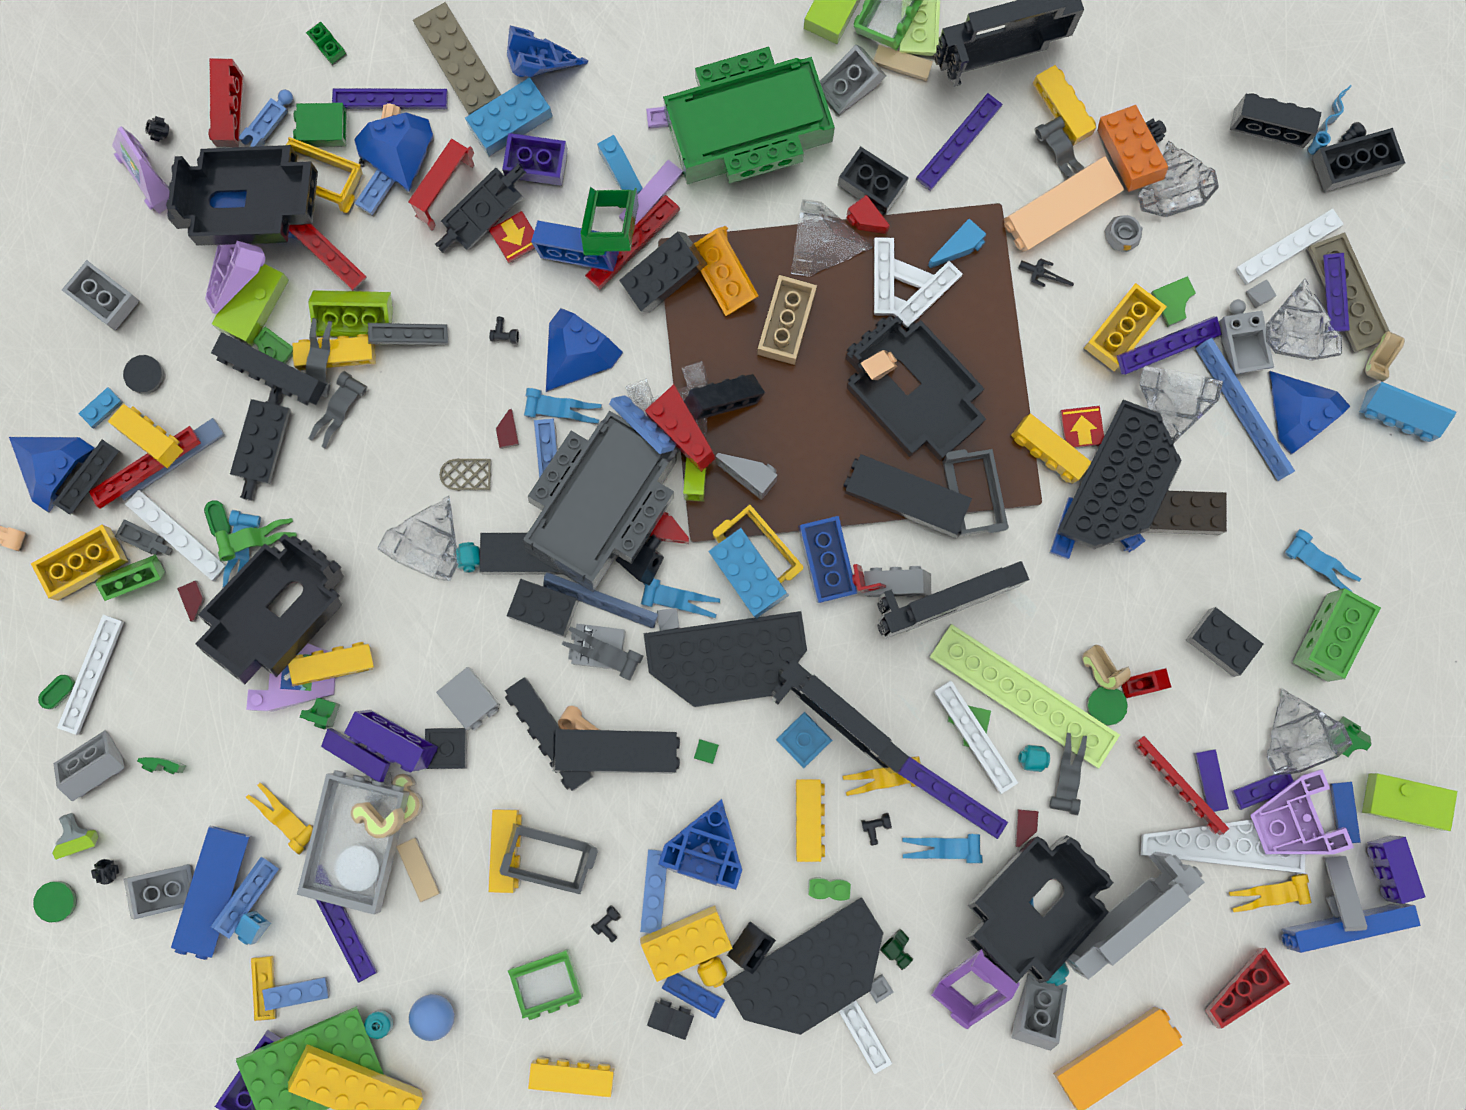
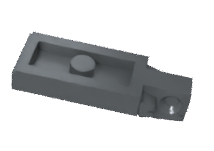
M125 519L115 535L116 538L150 554L157 555L159 551L169 556L172 548L163 544L165 539L161 538V536Z

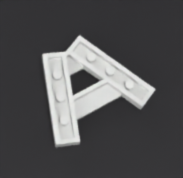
M874 238V315H891L895 318L898 316L903 321L902 325L907 328L958 281L963 274L950 261L935 275L894 259V238ZM894 278L917 287L919 290L907 301L895 297Z

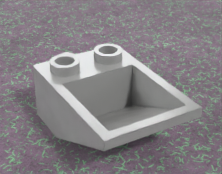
M1240 299L1234 300L1230 304V311L1235 315L1225 316L1219 321L1222 333L1220 336L1221 342L1234 374L1274 368L1263 311L1244 313L1246 304Z

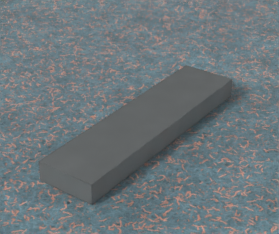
M368 323V344L447 345V324Z

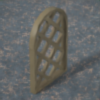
M457 458L448 460L440 469V480L445 487L451 490H491V459ZM459 461L455 466L451 463ZM464 461H473V462H472L471 464L467 465ZM477 461L486 462L481 466ZM461 463L466 467L462 472L457 469ZM474 463L480 467L476 472L470 468ZM447 464H450L453 468L447 473L444 468ZM487 464H488V472L484 469V467H485ZM454 470L459 473L455 479L449 475ZM467 470L473 474L469 479L463 475ZM481 470L487 474L482 479L477 475ZM447 476L452 480L449 485H446L443 481ZM461 476L466 481L462 486L456 482ZM474 477L479 480L475 486L470 482ZM487 477L488 486L483 482ZM455 483L459 488H453L451 486ZM482 483L486 488L477 487ZM469 484L472 488H463V487H464L465 485Z

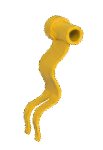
M919 756L911 757L921 764ZM884 768L842 776L843 780L874 779V781L847 791L846 796L911 783L898 773H889Z
M259 783L257 786L266 795L274 811L249 794L246 798L290 840L288 843L289 847L300 855L304 851L306 844L310 841L313 826L309 824L306 827L262 783Z
M1308 874L1291 876L1292 881L1279 884L1262 885L1246 890L1229 892L1230 896H1261L1251 903L1232 908L1233 912L1248 911L1263 906L1281 905L1298 901L1299 905L1312 903L1307 884L1309 883Z

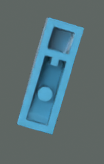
M612 135L597 143L599 154L620 189L634 190V188H637V194H639L643 188L616 137Z
M968 219L930 259L928 266L933 268L971 254L975 249L978 251L985 244L984 238L986 233Z

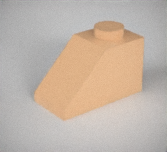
M882 350L864 360L861 365L872 380H879L897 367L895 364L897 359L891 351Z

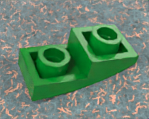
M321 21L306 32L331 65L346 54L344 48Z
M143 757L137 760V762L142 764L141 768L151 773L153 771H161L163 768L164 771L174 775L175 772L183 773L186 765L165 758Z

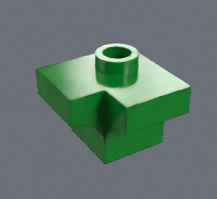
M317 697L314 706L309 710H302L299 718L314 722V726L321 729H326V726L333 727L340 704Z
M1344 716L1330 737V747L1347 757L1358 749L1367 751L1372 745L1371 737L1361 731V726Z

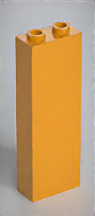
M1156 1006L1053 1073L1076 1110H1086L1183 1045L1180 1041V1038H1182L1176 1027H1171L1168 1022L1170 1017L1164 1009L1161 1010Z

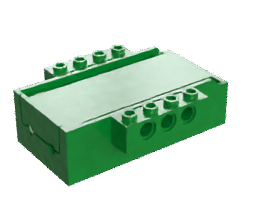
M768 46L696 67L695 79L698 87L663 97L664 113L687 185L725 173L730 184L803 162V150L833 142L835 126L812 56L805 59L794 58L775 64L770 47Z

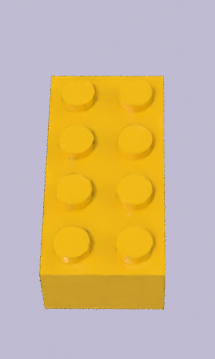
M1135 283L1085 345L1084 349L1115 372L1119 367L1117 355L1134 349L1167 306Z
M102 524L32 562L31 566L48 598L59 601L129 561L112 529Z
M715 905L640 938L641 947L657 982L733 949Z

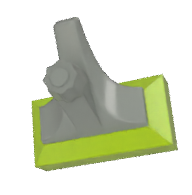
M73 813L59 818L64 831L63 835L57 840L52 852L55 860L95 846L99 837L96 830L88 831L78 827Z

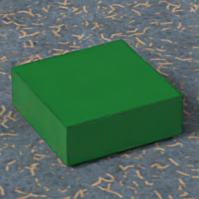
M699 739L694 759L713 764L719 745Z

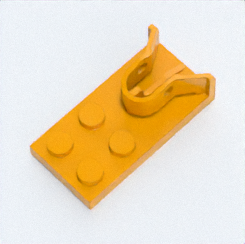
M727 226L716 228L694 243L708 264L701 270V273L725 316L730 315L759 297L728 242Z

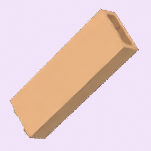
M1106 156L1005 217L1003 219L1005 221L1004 226L1015 238L1014 243L1016 247L1024 252L1117 195L1124 188Z

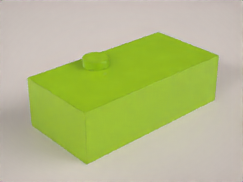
M814 0L804 18L803 29L834 44H838L860 0Z
M266 264L262 267L260 266L258 273L217 313L212 325L217 330L253 347V340L263 329L289 279L284 273Z
M1368 773L1362 813L1440 831H1451L1458 791L1379 773Z

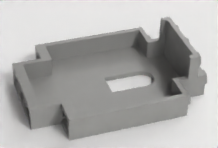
M1154 852L1149 858L1162 874L1157 878L1150 877L1109 911L1106 917L1066 962L1075 973L1088 980L1107 964L1113 966L1191 901L1188 896L1205 883L1201 878L1203 875L1200 870L1195 866L1182 864L1176 855L1172 856L1167 853Z

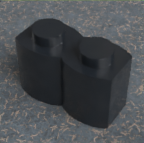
M666 999L655 1000L647 1026L686 1040L694 1018L691 1009L681 1005L679 1008L671 1006L672 1002Z

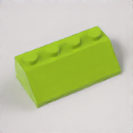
M313 290L308 301L311 323L312 318L317 319L316 336L324 335L328 321L332 322L330 336L357 337L359 334L368 335V323H392L393 306L391 292Z

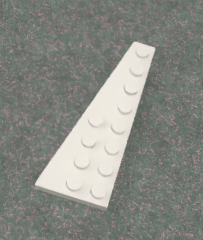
M1252 820L1225 823L1229 830L1222 835L1214 834L1207 826L1143 834L1141 838V855L1144 856L1160 852L1171 854L1172 856L1176 855L1180 860L1305 873V854H1265Z

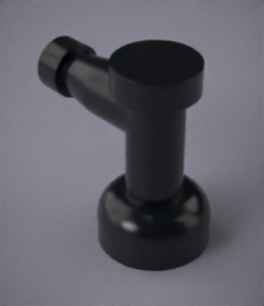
M498 316L496 318L495 330H490L489 333L490 341L509 340L511 344L518 345L519 330L511 329L510 332H503L504 317Z
M889 813L882 814L880 819L871 821L861 820L863 832H868L871 846L878 844L875 828L883 826L884 829H892Z
M610 905L606 909L607 914L596 924L593 923L591 928L598 935L603 933L612 943L617 939V936L613 934L607 924L612 920L618 921L621 915Z

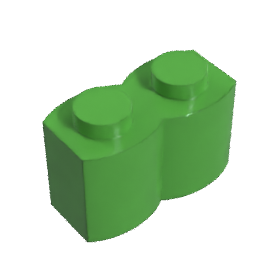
M821 877L809 879L808 895L815 899H826L828 897L837 901L850 899L851 884L846 880L832 879L828 881Z

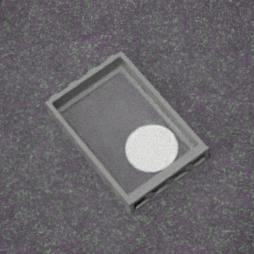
M334 770V773L326 774L297 895L374 915L381 912L401 828L390 837L374 838L367 833L364 823L357 824L353 821L351 809L357 803L370 802L379 814L386 819L395 809L402 808L405 813L410 792L404 791V787L399 785L388 787L384 786L385 782H378L376 780L368 782L365 781V777L353 775V778L348 777L346 772Z

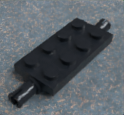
M517 163L507 175H503L495 167L441 220L447 228V233L435 243L436 247H439L438 249L444 253L456 241L460 242L466 250H469L523 198L521 193L514 187V184L527 173L522 169L523 167Z
M278 386L276 389L271 388L268 401L262 402L251 399L230 471V475L243 478V481H245L240 498L253 501L257 484L271 483L291 411L290 408L279 405L282 388Z

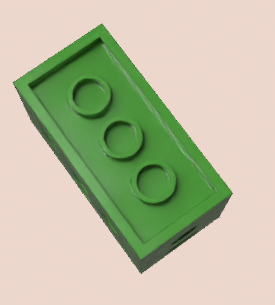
M1345 588L1327 593L1292 663L1327 682L1345 679L1381 607Z

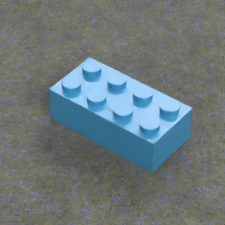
M529 77L465 117V120L488 157L506 147L508 133L525 135L552 118L553 115L550 106Z
M741 528L708 551L755 618L760 617L789 596Z

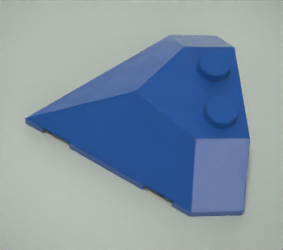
M511 25L509 27L507 57L512 73L519 77H534L543 73L588 63L587 59L583 57L577 58L571 54V51L546 38L542 40L534 37V32L528 29Z
M405 112L368 122L355 137L354 141L360 158L370 162L374 168L394 182H398L405 190L410 192L412 181L417 176L427 153V146L433 139V133L428 119Z
M560 308L549 323L546 392L556 387L565 386L587 378L600 371L611 369L621 357L623 351L606 335L582 318Z
M1269 371V377L1272 382L1271 392L1275 421H1277L1278 427L1277 437L1278 441L1290 455L1316 437L1350 407L1338 391Z
M9 437L32 502L48 513L55 506L53 502L59 496L56 494L57 490L77 463L83 464L95 449V447L80 437Z
M721 799L664 845L658 865L699 881L736 890L742 873V866Z

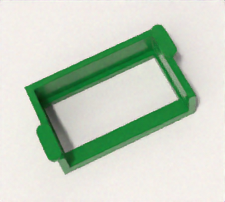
M590 187L580 233L584 255H604L605 251H631L639 206L637 188H634V190L596 191ZM596 207L626 208L622 232H592Z

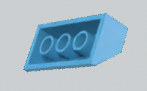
M1380 382L1367 390L1359 411L1364 413L1367 418L1381 420L1387 426H1396L1401 428L1402 432L1418 435L1420 439L1427 442L1440 438L1457 413L1454 410L1384 382Z

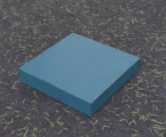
M806 712L801 714L776 739L803 768L833 741Z

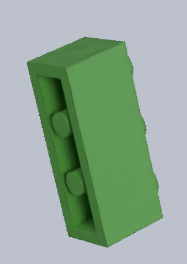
M155 554L99 577L95 584L104 601L160 580L165 570Z

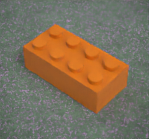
M1137 105L1100 117L1097 131L1128 192L1165 179L1168 165Z

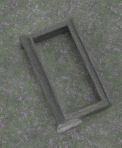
M965 449L951 451L946 454L942 461L947 488L959 493L953 464L983 459L996 522L993 525L966 529L965 521L963 520L957 537L983 532L1006 531L1009 528L993 449L968 453Z
M513 823L511 836L499 872L501 875L581 894L587 871L593 868L598 850L587 842ZM521 835L582 851L574 883L510 867L518 836Z

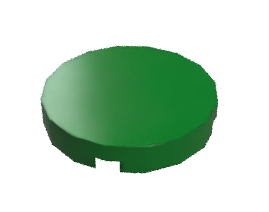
M1098 687L1091 692L1088 698V714L1106 726L1119 723L1127 713V699L1119 689L1108 690L1104 687Z
M53 881L42 885L33 898V907L36 915L41 920L49 923L60 922L73 913L76 906L75 893L68 884L61 881Z

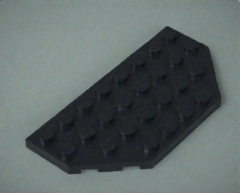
M1122 400L1057 530V534L1096 549L1149 531L1182 461L1179 454H1177L1173 440L1168 430H1166L1160 413L1127 400Z
M801 611L643 633L649 674L693 707L774 696L771 693L781 682L779 680V671L787 661L791 663L795 660L798 663L807 651Z
M861 897L765 957L753 974L744 970L723 983L745 1021L801 1035L871 991L883 931Z

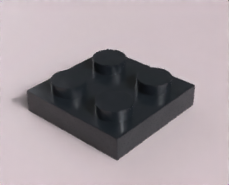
M465 728L425 729V740L438 747L427 769L466 768L467 730Z

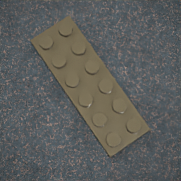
M446 2L413 19L416 28L468 115L501 95Z
M1344 232L1310 245L1307 249L1324 287L1323 255L1344 253L1350 328L1345 333L1354 353L1380 343L1383 334L1390 330L1346 233Z

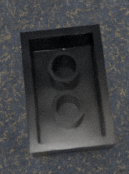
M860 146L839 176L838 186L858 199H862L867 195L878 211L886 215L907 186L909 177Z
M520 578L507 617L565 638L579 600Z
M1217 607L1211 608L1206 612L1186 639L1187 642L1233 677L1241 676L1264 645V643Z

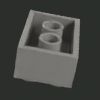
M88 260L84 262L62 289L63 292L114 331L139 303L135 296Z

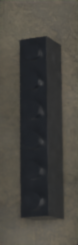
M222 332L211 351V354L217 356V361L225 365L231 363L233 364L232 368L241 373L246 370L250 372L249 377L260 381L262 378L266 380L265 385L276 389L278 386L282 388L281 393L292 397L294 394L298 396L297 401L307 406L309 402L317 405L327 385Z
M524 677L505 690L507 694L505 699L511 707L515 705L518 710L516 713L517 717L522 723H527L529 735L533 740L537 738L541 744L538 748L544 756H549L552 761L549 764L552 768L553 731L560 728L529 680ZM559 772L563 777L561 779L562 784L567 790L570 788L571 791L576 790L593 778L590 772Z

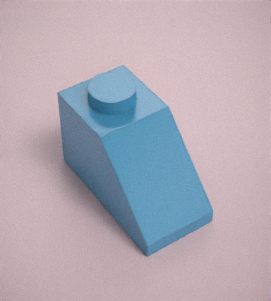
M257 911L249 912L242 916L235 933L242 943L252 945L260 939L271 922Z

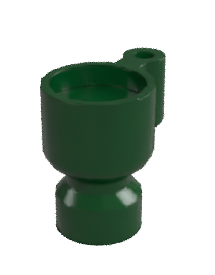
M899 929L893 937L883 944L880 951L889 960H895L896 965L903 970L913 961V958L904 952L909 937Z

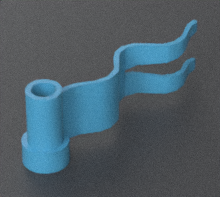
M1352 85L1343 90L1334 100L1332 108L1335 114L1330 115L1319 127L1318 133L1308 147V152L1311 155H1314L1320 148L1326 147L1330 143L1331 137L1327 133V124L1334 123L1343 113L1344 106L1341 98Z
M526 388L525 396L527 400L524 412L526 417L536 418V414L599 424V419L582 415L570 410V408L595 409L601 408L602 404L587 403L570 398H555L541 395V390Z
M232 510L230 513L229 524L234 526L232 533L244 528H259L260 516L243 514L237 510ZM250 547L236 552V557L228 561L224 569L222 587L228 583L230 573L238 559H240L238 572L250 560Z
M1299 529L1294 541L1285 551V554L1292 559L1300 558L1310 568L1328 577L1339 589L1345 588L1351 591L1337 578L1332 568L1360 582L1361 578L1348 571L1339 560L1318 549L1311 542L1313 537L1308 532Z
M653 579L650 585L644 583L642 605L652 607L653 603L716 618L717 614L689 603L688 600L720 603L719 598L661 585V580Z
M968 834V838H902V842L934 847L933 850L903 854V858L966 859V863H983V855H980V834Z

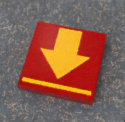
M523 211L518 212L489 230L508 263L535 249L531 242L534 230Z
M1100 405L1060 410L1063 437L1067 443L1074 448L1099 446L1104 438Z

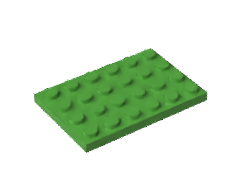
M357 1006L236 1058V1063L256 1110L329 1109L327 1106L288 1092V1081L307 1044L384 1075L371 1040L365 1031V1026Z

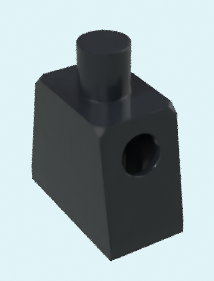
M652 534L632 564L619 556L615 561L638 581L650 585L664 559V556L656 550L662 540Z

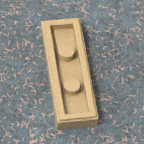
M878 45L874 61L879 67L927 81L933 61L896 51L882 45Z
M413 838L396 846L419 901L423 902L440 894L417 839Z

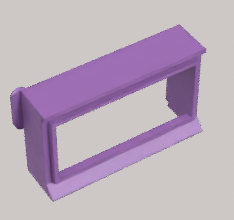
M981 949L942 977L931 996L952 1012L950 1016L963 1028L969 1029V1027L1010 1001L1020 983L1016 984L1014 980L984 957ZM970 971L997 989L996 992L975 1006L951 986Z

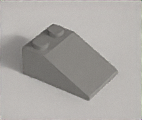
M855 45L820 80L825 99L838 114H841L872 91L887 75L862 47Z
M721 453L716 455V464L761 500L777 482V471L769 464L764 465L762 462Z
M190 864L124 878L130 918L139 919L183 908L192 881Z
M1028 973L1014 1020L1012 1039L1050 1051L1055 1048L1060 1041L1068 985L1061 984L1055 986V984H1047L1046 982L1039 983Z

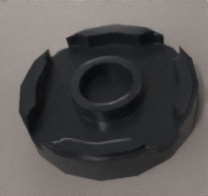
M138 355L126 363L123 370V379L132 391L139 394H149L159 388L160 383L164 379V370L155 358L148 355Z

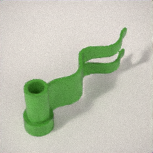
M292 518L275 520L262 528H244L232 534H227L225 530L216 532L215 537L219 548V560H232L236 557V552L248 547H262L264 544L269 546L279 540L283 534H286L288 537H297L296 532H279L269 537H264L276 527L292 523Z

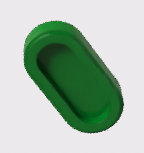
M217 500L209 501L205 505L204 513L211 534L215 537V533L222 530L227 531V534H231L232 527L229 524V517L224 504Z
M69 675L57 676L39 694V705L44 709L56 708L71 694L75 680Z

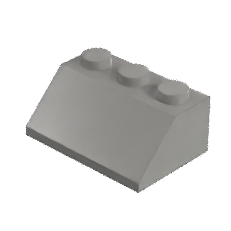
M106 730L53 763L56 786L71 801L84 796L89 790L101 785L105 780L124 769L123 757Z

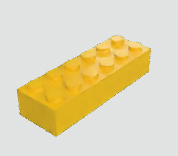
M308 1044L288 1081V1092L334 1110H418L423 1100L421 1089Z

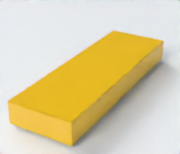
M273 956L251 958L254 1021L276 1019V1009L265 1011L262 992L263 989L275 987Z

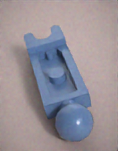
M285 89L278 93L277 102L270 98L250 126L246 127L240 134L239 140L244 145L252 141L251 147L264 146L267 138L287 114L288 110L283 106L289 105L292 102V93Z

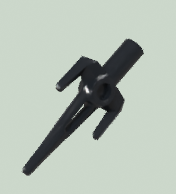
M1039 259L1036 266L1023 260L1020 262L1019 268L1032 272L1031 281L1045 287V284L1037 280L1039 277L1055 280L1070 286L1074 285L1073 282L1045 269L1044 264L1054 265L1050 261Z

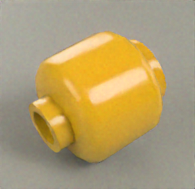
M713 957L701 962L697 968V973L703 984L708 987L713 986L717 988L721 986L727 976V970L719 957Z

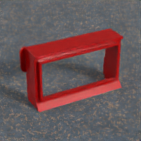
M452 138L408 201L416 213L415 217L426 223L431 231L436 226L427 211L460 161L471 168L475 166L472 160L474 156L473 148L471 146L467 148Z

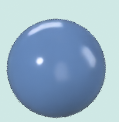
M429 994L419 998L412 1005L409 1012V1025L412 1032L418 1038L425 1041H436L443 1038L450 1032L454 1024L455 1014L453 1007L446 998L440 995Z

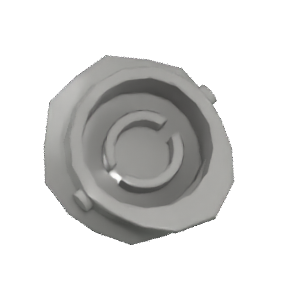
M1132 216L1113 217L1107 225L1105 235L1113 249L1128 252L1139 245L1143 228Z

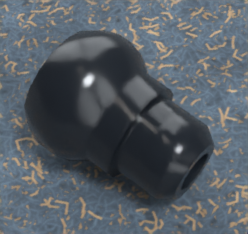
M1354 122L1346 133L1341 136V142L1365 136L1367 134L1365 127L1360 122Z

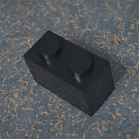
M750 921L727 956L741 968L753 974L776 940Z

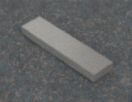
M1325 857L1326 868L1344 930H1366V920L1347 857Z

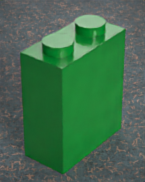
M296 103V110L293 113L294 121L296 122V129H293L294 139L314 147H346L347 110L343 103Z

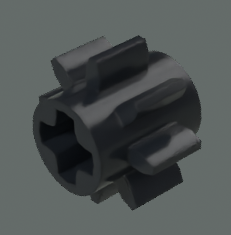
M155 116L152 120H147L145 133L150 135V140L159 142L163 138H167L169 124L164 122L165 118Z
M1154 118L1147 121L1146 125L1157 144L1165 137L1166 126L1161 120L1155 122Z
M109 859L99 860L94 864L95 869L91 870L92 878L96 879V883L103 885L112 883L116 880V874L119 873L118 865L114 864V860L111 861Z

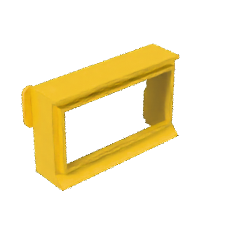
M288 137L286 145H291L294 151L350 172V176L341 194L316 186V196L337 203L340 211L348 213L355 201L353 193L363 174L361 165Z
M751 505L747 506L731 521L725 520L713 531V538L720 543L726 539L723 534L747 514L791 565L786 572L777 578L780 583L785 579H793L803 570V565Z

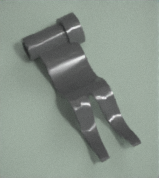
M1059 116L1045 125L1041 124L1035 127V134L1040 141H1047L1056 155L1058 167L1069 178L1074 173L1067 163L1078 171L1084 169V166L1075 158L1072 143L1062 130L1065 127V123Z
M312 318L306 374L327 384L321 396L328 397L330 382L326 381V366L330 354L332 322L328 321L322 338V346L319 348L316 337L317 319Z
M346 371L339 375L336 384L340 387L331 397L326 413L316 422L308 438L312 441L320 428L334 419L326 430L321 446L324 449L331 435L343 423L348 407L356 399L357 395L363 396L367 390L366 385L352 378V375Z
M571 626L569 631L582 638L594 649L565 641L562 643L563 646L621 672L619 676L629 681L638 663H641L644 657L630 649L628 653Z
M1071 733L1066 735L1065 749L1060 766L1059 784L1056 797L1052 796L1050 800L1051 809L1067 811L1069 814L1077 816L1079 814L1081 800L1076 798L1080 785L1081 766L1085 755L1087 736L1082 737L1079 751L1073 764L1070 765Z

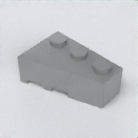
M909 566V570H902V567H890V570L886 571L875 567L870 568V571H864L866 586L882 583L886 587L865 592L864 595L867 597H880L883 592L891 589L894 596L913 597L915 595H925L926 597L931 595V573L921 569V566Z

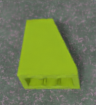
M686 458L684 500L704 501L706 468L701 472Z

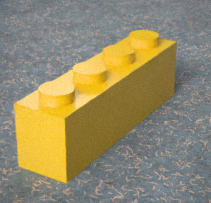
M1054 65L1036 75L1033 85L1055 118L1060 116L1063 119L1065 127L1062 129L1074 146L1093 135L1096 129L1095 120L1086 112L1084 103L1076 97L1075 90L1065 80L1063 71Z
M359 334L354 338L339 336L337 339L330 340V354L326 368L376 364L375 344H368L367 334ZM318 338L319 348L322 346V338ZM301 339L298 343H292L294 367L299 371L306 370V362L310 350V340Z
M123 403L108 422L168 468L184 451L178 446L180 442L171 434L167 437V432L159 425L154 427V422L146 415L142 418V413L134 406L129 408Z
M1031 413L1023 418L1011 435L1015 438L1014 440L1017 444L1029 449L1031 455L1044 461L1049 469L1058 472L1061 478L1068 483L1073 484L1079 481L1091 464L1088 458Z
M364 642L354 643L351 648L344 649V646L334 647L332 652L324 653L323 650L311 653L312 656L303 657V654L296 655L288 664L292 687L369 671L374 668L369 644L364 645Z
M796 779L797 862H821V857H825V845H821V837H825V824H821V816H825V804H821V796L825 795V784L821 783V779Z
M492 810L488 892L514 893L516 888H519L520 879L501 875L499 872L511 836L513 823L522 825V814H519V810ZM521 835L518 836L510 867L520 868V855H517V848L521 847Z
M538 1057L531 1062L528 1089L611 1097L615 1068H610L609 1064H598V1067L590 1066L589 1062L569 1064V1060L559 1059L557 1062H549L548 1058Z

